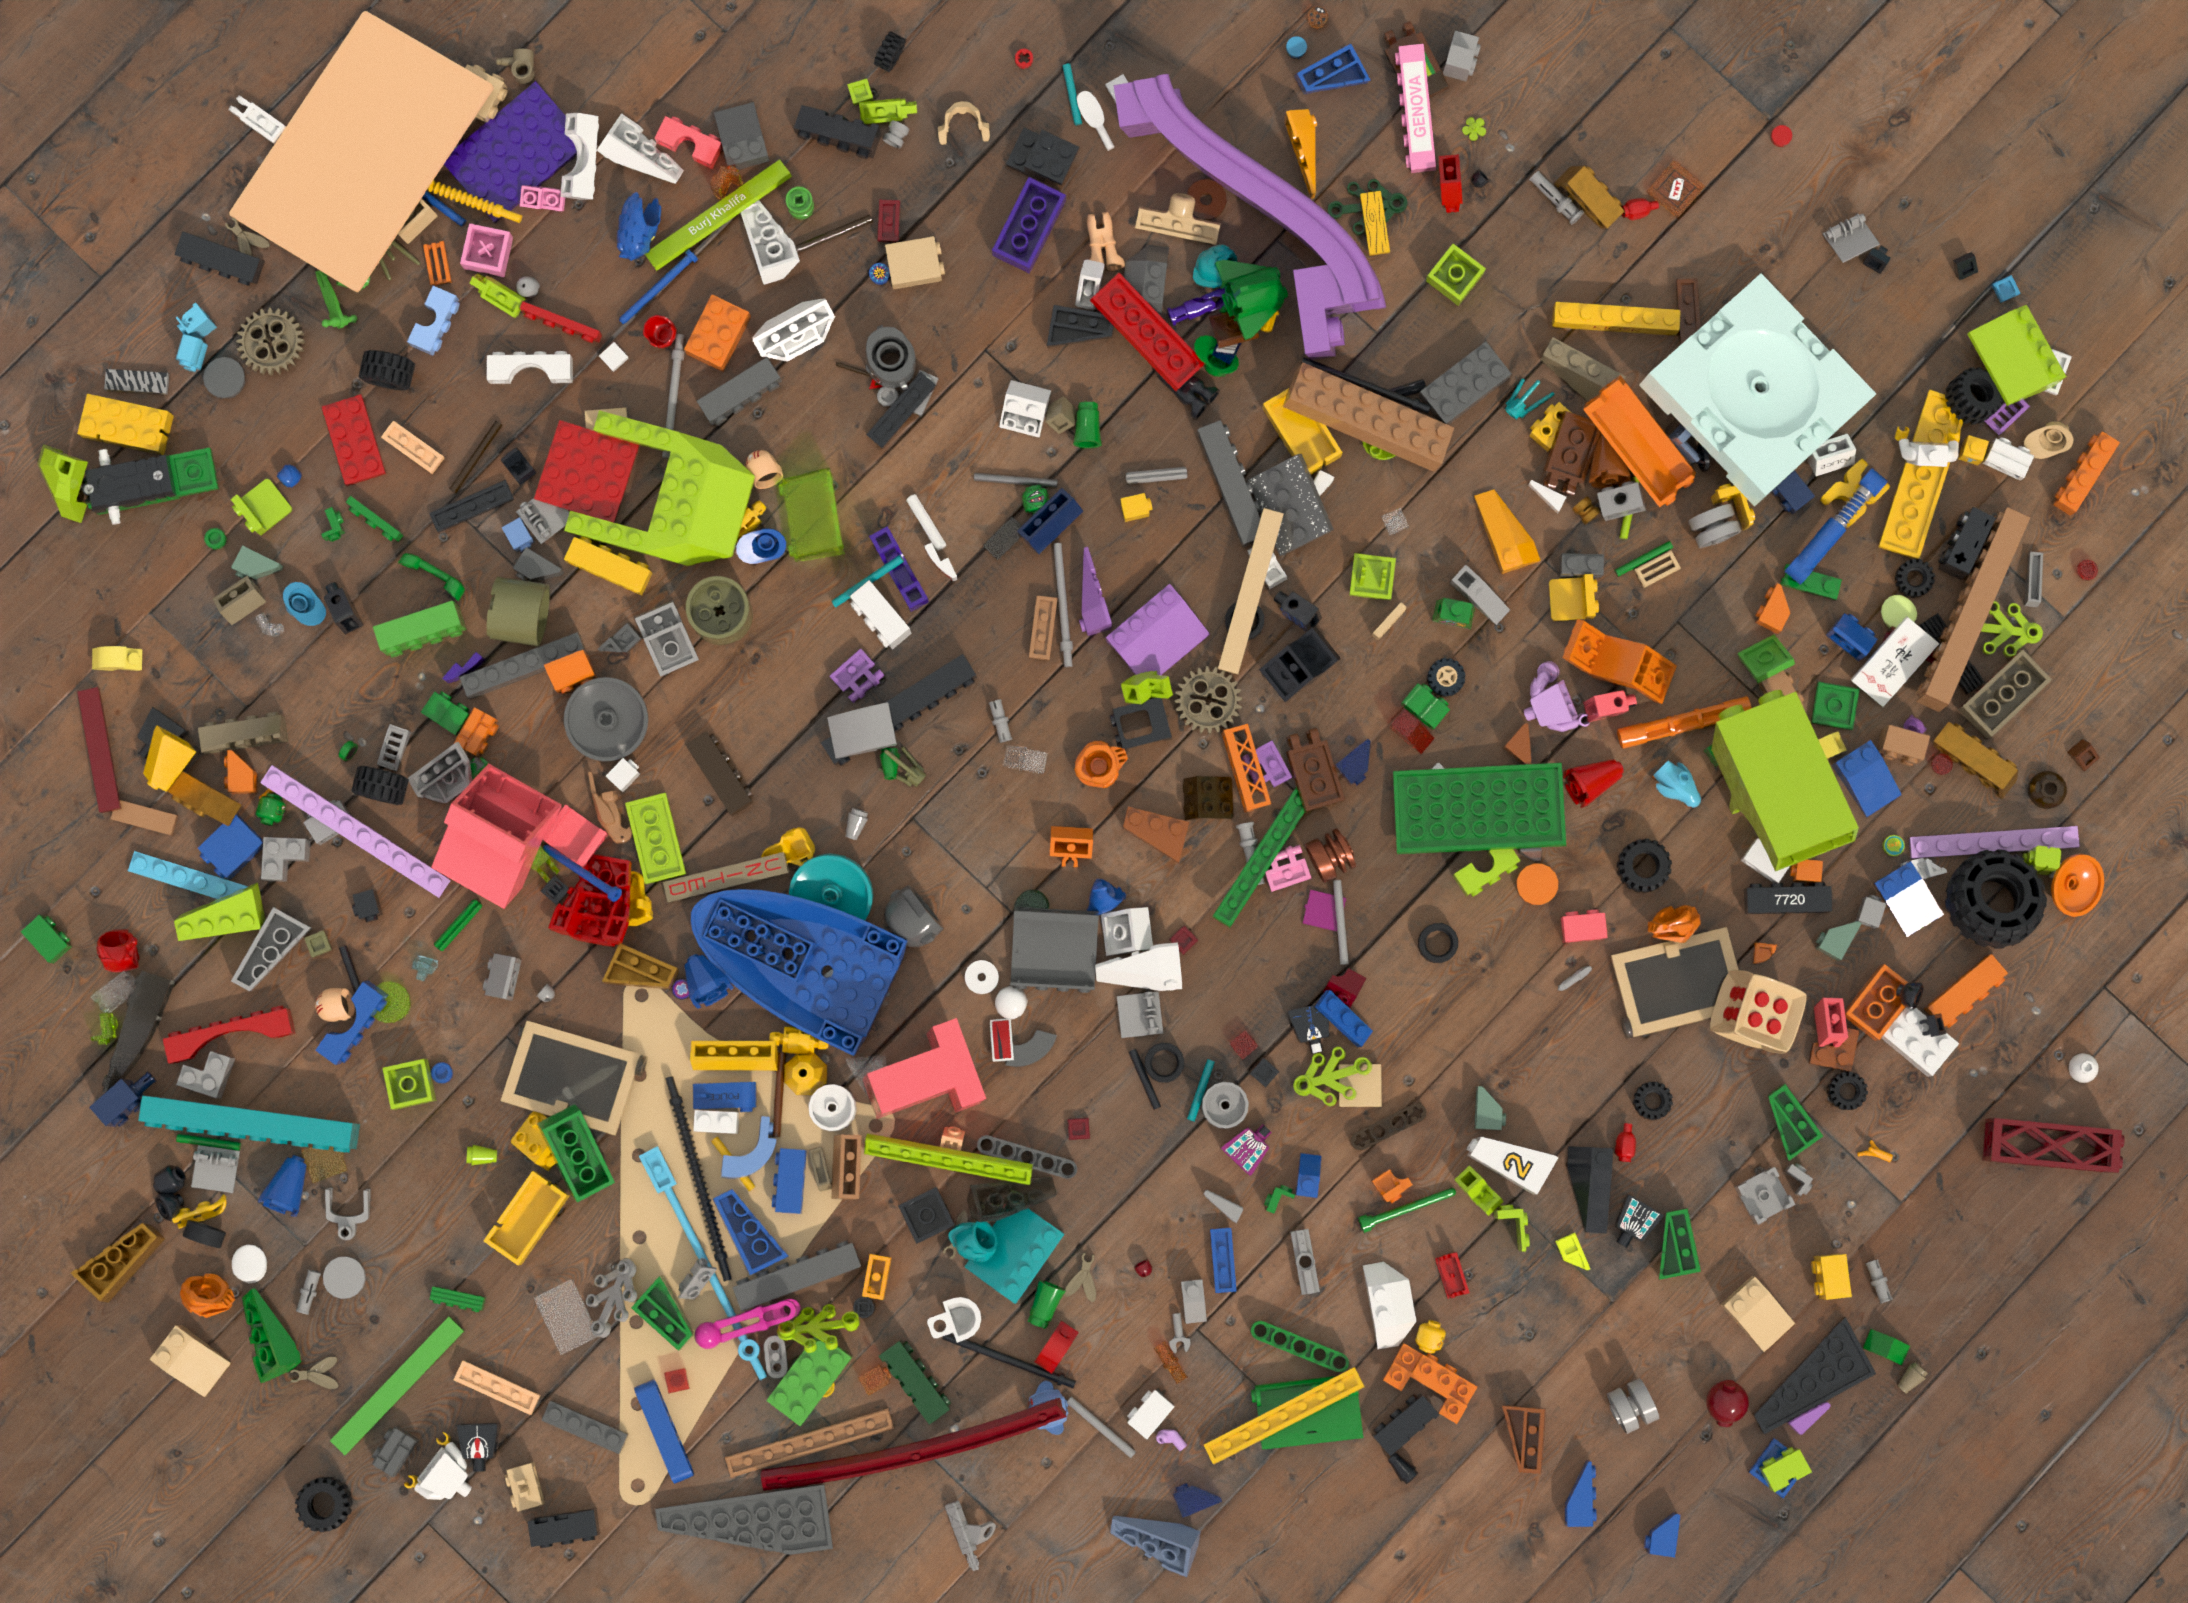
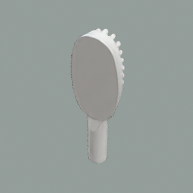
M1083 91L1079 93L1077 103L1083 118L1091 127L1096 128L1107 151L1113 149L1115 146L1103 126L1104 115L1100 104L1090 92Z

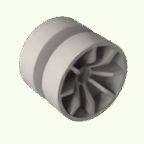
M1640 1378L1627 1384V1390L1630 1395L1628 1397L1620 1387L1607 1393L1613 1417L1626 1434L1639 1429L1638 1415L1646 1425L1660 1419L1656 1406Z

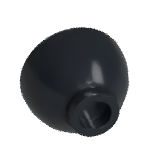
M1920 982L1900 984L1896 991V996H1899L1904 1007L1910 1011L1914 1010L1921 1000L1924 986Z
M161 1193L156 1196L155 1200L159 1213L167 1221H172L179 1214L181 1206L184 1205V1200L180 1194Z

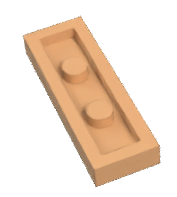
M395 421L390 424L381 436L382 439L431 474L435 472L445 458Z

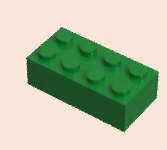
M575 1104L537 1123L564 1182L576 1202L615 1183L580 1109Z

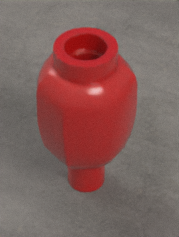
M1644 198L1631 199L1621 206L1624 210L1621 215L1629 220L1641 219L1648 216L1651 210L1659 209L1658 201L1649 202Z
M1624 1123L1623 1132L1617 1136L1615 1154L1619 1157L1618 1161L1631 1162V1158L1635 1156L1636 1138L1632 1133V1124Z

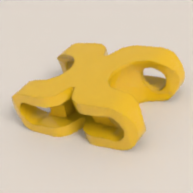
M1860 459L1844 474V482H1836L1820 498V501L1824 505H1828L1835 499H1842L1845 502L1850 501V497L1854 496L1853 493L1859 487L1858 483L1861 481L1862 472L1868 465L1864 459ZM1888 483L1875 497L1871 496L1868 501L1864 502L1865 506L1862 505L1860 507L1861 510L1856 512L1857 515L1854 514L1853 519L1849 520L1850 523H1847L1846 528L1850 527L1866 512V504H1874L1890 488Z

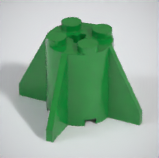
M1229 260L1217 261L1215 266L1222 281L1221 289L1225 288V294H1222L1224 305L1219 311L1220 313L1228 312L1229 316L1234 315L1235 318L1233 320L1237 321L1244 340L1250 339L1283 305L1284 299L1288 298L1287 289L1285 286H1282L1280 281V271L1277 267L1272 268L1270 266L1266 267Z

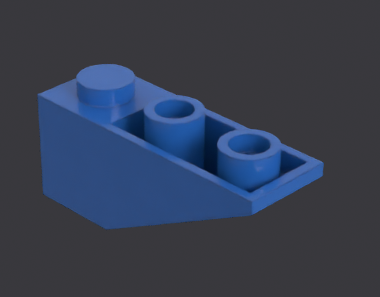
M1590 1460L1585 1461L1565 1502V1525L1567 1527H1593V1521L1597 1520L1596 1508H1593V1500H1596V1487H1592V1478H1596V1468Z

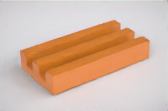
M444 241L423 245L430 285L436 286L452 283ZM437 248H441L446 279H442ZM429 250H433V256L438 278L437 281H435L434 279V273Z

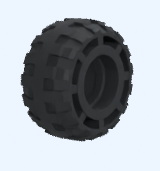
M1984 850L1970 856L1954 871L1946 887L1947 898L1945 905L1947 911L1950 912L1951 917L1949 919L1953 926H1957L1962 931L1960 934L1967 940L1970 938L1975 941L1976 945L1982 947L1991 946L1994 949H2000L2020 943L2040 924L2044 916V909L2047 906V897L2044 894L2045 886L2042 878L2039 879L2036 874L2038 871L2032 864L2029 866L2025 863L2023 857L2017 854L2011 855L2007 850ZM1997 882L2006 887L2013 897V911L2010 913H2000L1991 909L1982 898V883Z

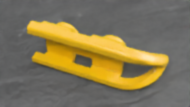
M223 1194L212 1205L208 1201L201 1202L196 1207V1210L191 1212L189 1208L180 1209L179 1214L172 1221L173 1223L181 1221V1223L177 1224L178 1229L186 1227L188 1220L201 1222L216 1217L226 1207V1196Z

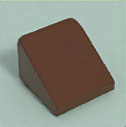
M2084 739L2080 740L2068 751L2069 756L2083 771H2086L2100 758L2091 743Z

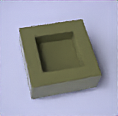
M325 930L304 938L312 958L332 951Z

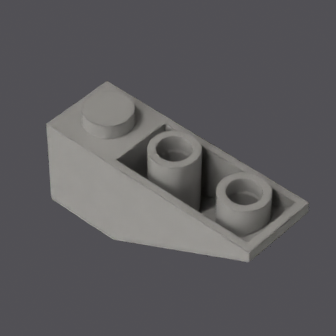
M1467 565L1451 580L1450 584L1495 625L1510 611L1491 588Z

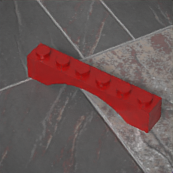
M283 1006L271 1008L269 1013L263 1014V1011L250 1013L251 1017L243 1019L242 1016L230 1018L228 1023L222 1024V1021L210 1023L208 1028L202 1029L201 1026L189 1028L188 1033L181 1034V1031L169 1033L168 1038L163 1039L168 1064H176L194 1059L199 1051L209 1042L231 1032L254 1031L274 1039L296 1034L291 1010L288 1008L284 1009Z

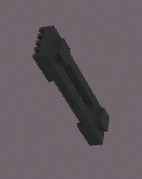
M1937 613L1919 626L1939 643L1938 646H1940L1941 643L1937 638L1942 635L1947 625ZM1969 660L1965 667L1966 670L1963 671L1958 683L1966 695L1985 683Z

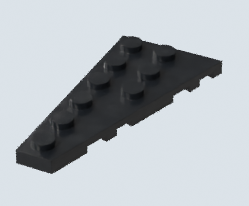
M1846 1317L1841 1319L1753 1414L1763 1434L1770 1432L1876 1374Z

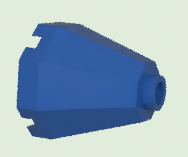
M694 954L687 959L684 967L689 997L697 1009L702 1008L700 1005L702 1003L705 1006L716 1003L728 995V988L730 990L734 988L729 979L705 956Z

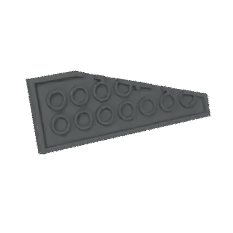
M825 1484L655 1509L659 1531L789 1555L833 1549Z

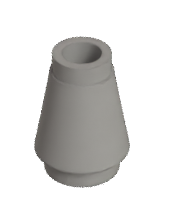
M852 808L851 812H848L845 837L857 840L869 819L867 818L868 812L857 808Z

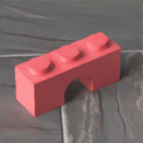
M665 116L655 136L657 144L676 152L680 143L684 141L693 142L695 144V150L692 154L693 160L710 169H713L723 149L718 137L712 134L708 136L702 134L699 128L690 125V127L685 126L683 121L673 116L671 119Z

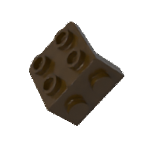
M1194 776L1183 779V811L1185 820L1233 818V787L1230 777Z

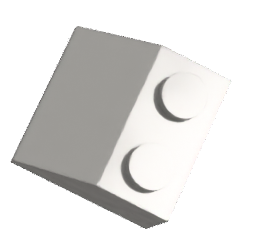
M494 954L493 958L490 957L488 962L489 978H485L483 984L485 995L513 1001L522 960Z

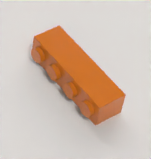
M1989 954L1927 1005L1924 1010L1929 1016L1941 1013L1944 1027L1950 1028L1958 1021L1956 1017L1959 1014L1963 1013L1965 1015L1974 1007L1972 1003L1977 999L1982 1001L1990 994L1988 990L1991 987L1995 986L1997 988L2005 981L2004 976L2008 972L1992 954Z

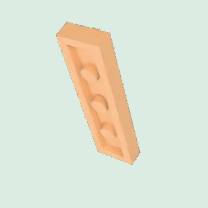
M464 1360L454 1378L456 1382L529 1415H532L541 1396Z

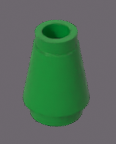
M884 748L879 755L884 779H897L898 764L885 754L884 750L887 749L900 759L898 749Z

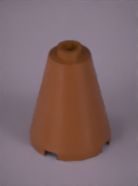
M1600 433L1592 457L1589 484L1591 483L1592 487L1598 489L1612 487V485L1617 484L1619 487H1622L1623 483L1631 481L1628 466L1604 435Z

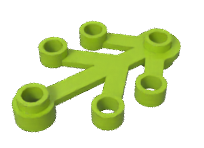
M1993 602L1996 610H1990L1989 614H1992L2000 625L1984 623L1981 632L2000 635L1983 645L1982 651L1985 655L1993 654L1996 648L2012 635L2021 637L2013 644H2008L2004 647L2003 654L2008 658L2013 657L2017 650L2026 643L2034 644L2041 640L2043 636L2042 628L2036 623H2029L2020 612L2021 608L2018 604L2012 603L2006 610L2007 614L2014 617L2021 626L2014 627L1999 610V603ZM2015 607L2017 613H2012L2010 608ZM2030 629L2035 630V632H2036V635H2035V636H2031V635H2030V633H2029V630H2030ZM1986 645L1992 647V652L1986 650ZM2008 647L2013 649V654L2007 653Z
M1335 1047L1321 1076L1314 1077L1318 1067L1326 1063V1058L1321 1053H1316L1312 1057V1063L1306 1074L1298 1076L1294 1081L1293 1087L1300 1096L1312 1094L1323 1100L1327 1106H1334L1337 1102L1336 1096L1332 1093H1325L1316 1088V1086L1325 1084L1343 1094L1347 1100H1353L1357 1095L1356 1090L1350 1086L1346 1087L1335 1080L1357 1073L1367 1075L1372 1070V1063L1367 1058L1360 1057L1353 1066L1334 1071L1338 1062L1346 1056L1343 1048ZM1338 1050L1342 1051V1055L1340 1057H1336V1052ZM1321 1056L1322 1061L1320 1063H1316V1058ZM1367 1064V1069L1362 1071L1361 1066ZM1306 1082L1308 1084L1307 1088L1302 1089L1301 1085ZM1348 1090L1353 1091V1094L1350 1097H1347L1346 1095ZM1329 1096L1333 1097L1331 1103H1327L1326 1099Z
M825 1305L816 1316L813 1308L806 1307L793 1321L788 1320L780 1323L777 1335L782 1340L793 1339L804 1346L805 1352L812 1353L817 1349L816 1341L802 1335L803 1333H809L824 1342L828 1350H834L838 1347L836 1336L828 1335L823 1331L839 1328L855 1331L860 1321L856 1312H847L842 1316V1320L823 1322L826 1318L830 1319L836 1315L834 1305ZM804 1321L809 1322L807 1325H801Z

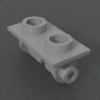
M704 1258L698 1259L690 1270L693 1276L687 1274L679 1284L678 1290L680 1295L678 1297L695 1300L717 1268L708 1267V1261Z

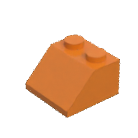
M584 650L544 665L557 693H570L574 691L573 687L597 678L589 655Z

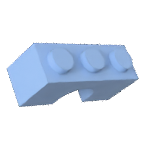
M432 287L425 306L436 312V319L430 326H422L415 323L407 341L410 346L432 356L435 351H439L442 345L441 338L443 333L448 332L451 325L449 320L452 314H456L460 305L457 296L438 287Z

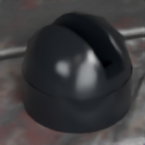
M1478 169L1472 175L1471 182L1474 187L1482 188L1489 182V179Z

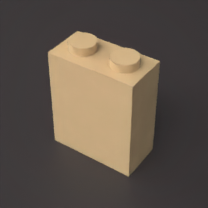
M934 236L885 245L893 290L942 281L941 275L945 274L943 262L938 261V255L941 254L940 242H935Z

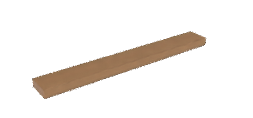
M889 1408L726 1456L725 1460L730 1478L889 1431L894 1429Z

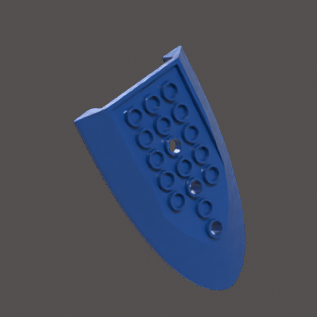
M738 889L717 892L701 899L691 912L692 931L698 945L709 961L735 987L790 1025L853 1056L856 1055L871 1030L901 965L908 942L893 933L841 910L804 898L765 890ZM751 930H754L757 935L753 942L748 939V933ZM788 948H792L794 956L790 960L785 956V951ZM827 965L833 968V974L829 978L825 977L822 972L823 968Z

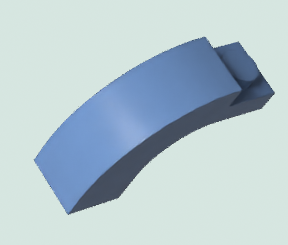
M761 1116L758 1144L751 1153L744 1156L723 1155L721 1178L738 1179L747 1177L760 1170L767 1163L776 1145V1139L768 1138V1135L773 1133V1122H770V1117Z

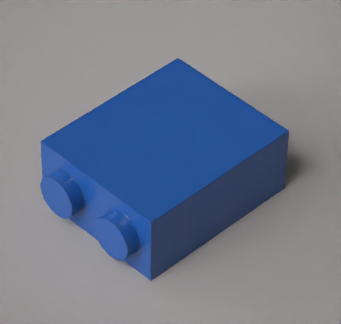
M236 814L229 826L222 824L198 847L201 852L199 856L207 864L211 862L216 867L214 871L222 879L226 877L231 880L263 849V839Z

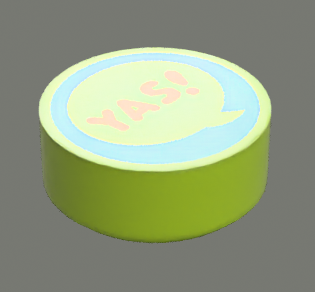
M1891 835L1883 841V851L1888 856H1898L1904 851L1905 843L1901 837Z

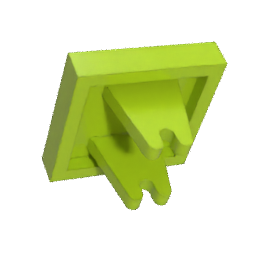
M1354 553L1349 596L1391 601L1396 558Z

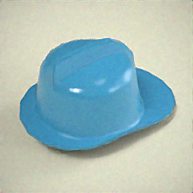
M294 582L284 589L283 601L285 608L300 623L307 626H315L325 619L326 608L308 585L302 582Z

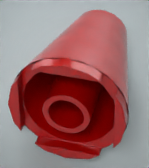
M1614 759L1568 768L1563 772V779L1567 777L1568 782L1565 784V788L1572 801L1576 805L1580 803V808H1584L1619 781L1623 776L1624 769L1622 764Z

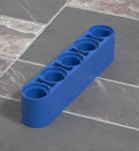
M655 1379L634 1387L640 1406L673 1483L676 1484L694 1476L690 1461Z

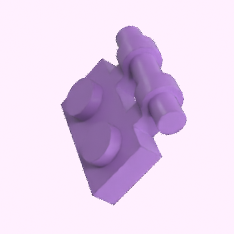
M859 649L833 672L830 678L843 692L848 688L854 691L848 696L854 703L857 699H862L865 696V692L873 685H878L880 683L879 680L885 675L880 670L872 674L869 670L875 664L862 649ZM865 675L868 680L858 687L855 682Z
M1273 741L1255 749L1259 763L1266 773L1263 776L1265 783L1270 781L1274 788L1292 778ZM1248 754L1241 757L1243 762L1248 765L1250 764L1251 758ZM1249 769L1248 772L1253 780L1252 784L1255 785L1258 775Z

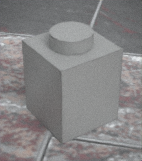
M1874 895L1862 898L1855 922L1859 921L1862 925L1874 929L1879 928L1886 903L1881 902L1882 898Z

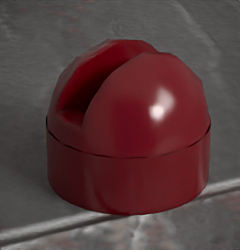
M1148 1259L1134 1266L1136 1273L1141 1277L1149 1276L1152 1273V1265Z

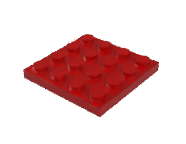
M559 420L534 500L615 523L640 446Z

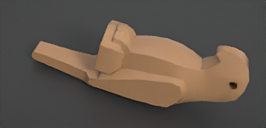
M589 772L591 793L598 821L616 844L627 843L632 837V831L630 827L625 829L621 826V814L616 804L618 799L616 791L604 792L598 796L593 773Z

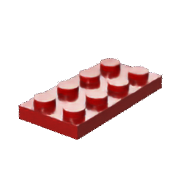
M360 394L322 406L345 485H353L386 474L363 396Z

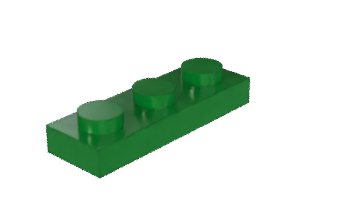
M352 496L347 499L346 503L350 506L348 510L357 517L360 514L366 518L365 523L373 529L379 527L383 530L381 535L389 541L395 539L399 542L404 535Z

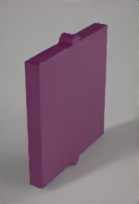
M1310 890L1308 902L1304 906L1306 911L1302 924L1337 932L1334 895ZM1343 897V906H1345L1346 898Z

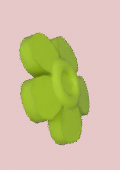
M1468 118L1466 120L1468 126H1464L1462 129L1463 134L1469 135V139L1472 141H1476L1478 135L1484 136L1486 134V129L1483 127L1485 122L1482 118H1478L1476 122L1474 118Z

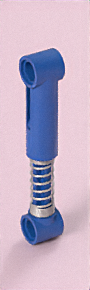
M1871 468L1858 483L1859 487L1853 493L1854 496L1850 497V501H1846V505L1842 506L1839 514H1836L1833 518L1830 517L1784 572L1801 585L1827 552L1846 532L1847 523H1850L1849 520L1853 519L1854 514L1857 515L1856 512L1861 510L1860 507L1862 505L1865 506L1864 502L1868 501L1871 496L1875 497L1888 481Z

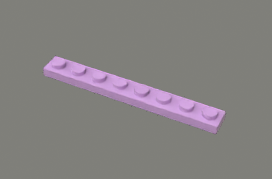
M2078 826L1908 838L1910 859L1975 855L1980 851H1996L1997 849L2007 850L2008 852L2029 851L2038 845L2060 849L2079 847Z

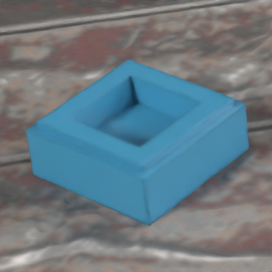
M2012 275L1992 284L2000 303L2021 294Z

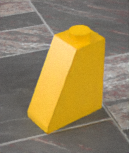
M158 725L154 729L143 774L148 779L147 784L156 790L160 788L167 792L196 751L189 742Z

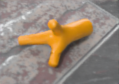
M1873 1140L1869 1141L1871 1147L1867 1151L1857 1153L1858 1156H1874L1887 1162H1891L1893 1157L1892 1154L1879 1149Z

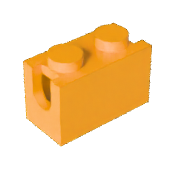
M876 1254L869 1255L863 1297L884 1300L892 1257Z

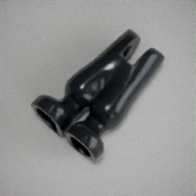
M1160 374L1157 376L1182 404H1189L1191 406L1190 415L1194 420H1197L1202 415L1207 404H1211L1220 392L1217 387H1206L1203 380L1194 375L1175 391ZM1198 393L1203 400L1197 398L1194 394Z

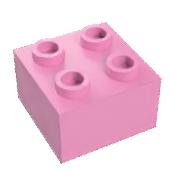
M469 224L460 262L461 266L466 270L505 277L513 236L508 231Z

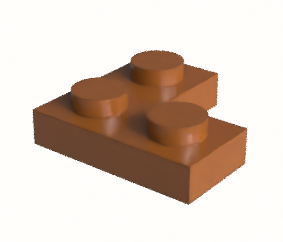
M1847 1028L1848 1038L1839 1047L1828 1045L1821 1047L1818 1043H1812L1809 1064L1851 1072L1859 1030Z

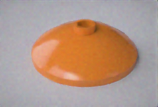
M2085 854L2072 855L2060 864V867L2053 876L2051 885L2052 899L2060 912L2068 916L2078 917L2087 914L2096 906L2104 889V873L2101 865L2095 858Z

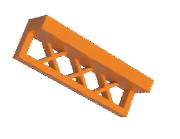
M1248 724L1224 730L1221 734L1244 813L1271 805ZM1245 731L1246 740L1244 744L1235 740L1234 732ZM1243 749L1252 755L1249 765L1241 761L1240 755ZM1249 769L1258 775L1255 785L1247 781L1246 774ZM1255 789L1263 793L1264 802L1254 804L1252 794Z

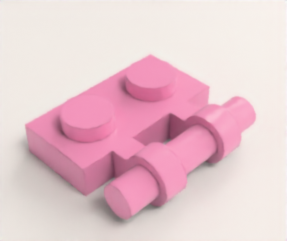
M1300 845L1285 847V850L1280 851L1272 862V869L1266 871L1265 875L1271 892L1311 879L1305 858L1297 861L1295 855L1302 853ZM1285 858L1289 859V864L1278 866L1277 861Z

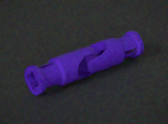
M1219 288L1200 298L1197 297L1185 301L1183 305L1176 308H1167L1172 325L1175 326L1177 322L1182 320H1191L1206 312L1222 308L1224 305L1222 294H1225V288ZM1212 297H1220V300L1215 304Z

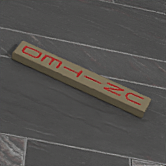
M785 852L665 881L663 885L667 902L670 903L789 873Z

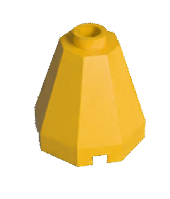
M816 1053L808 1055L796 1054L785 1064L784 1083L796 1095L812 1096L817 1089L827 1084V1065ZM805 1069L807 1071V1075L805 1077H802L800 1075V1072H803V1070Z

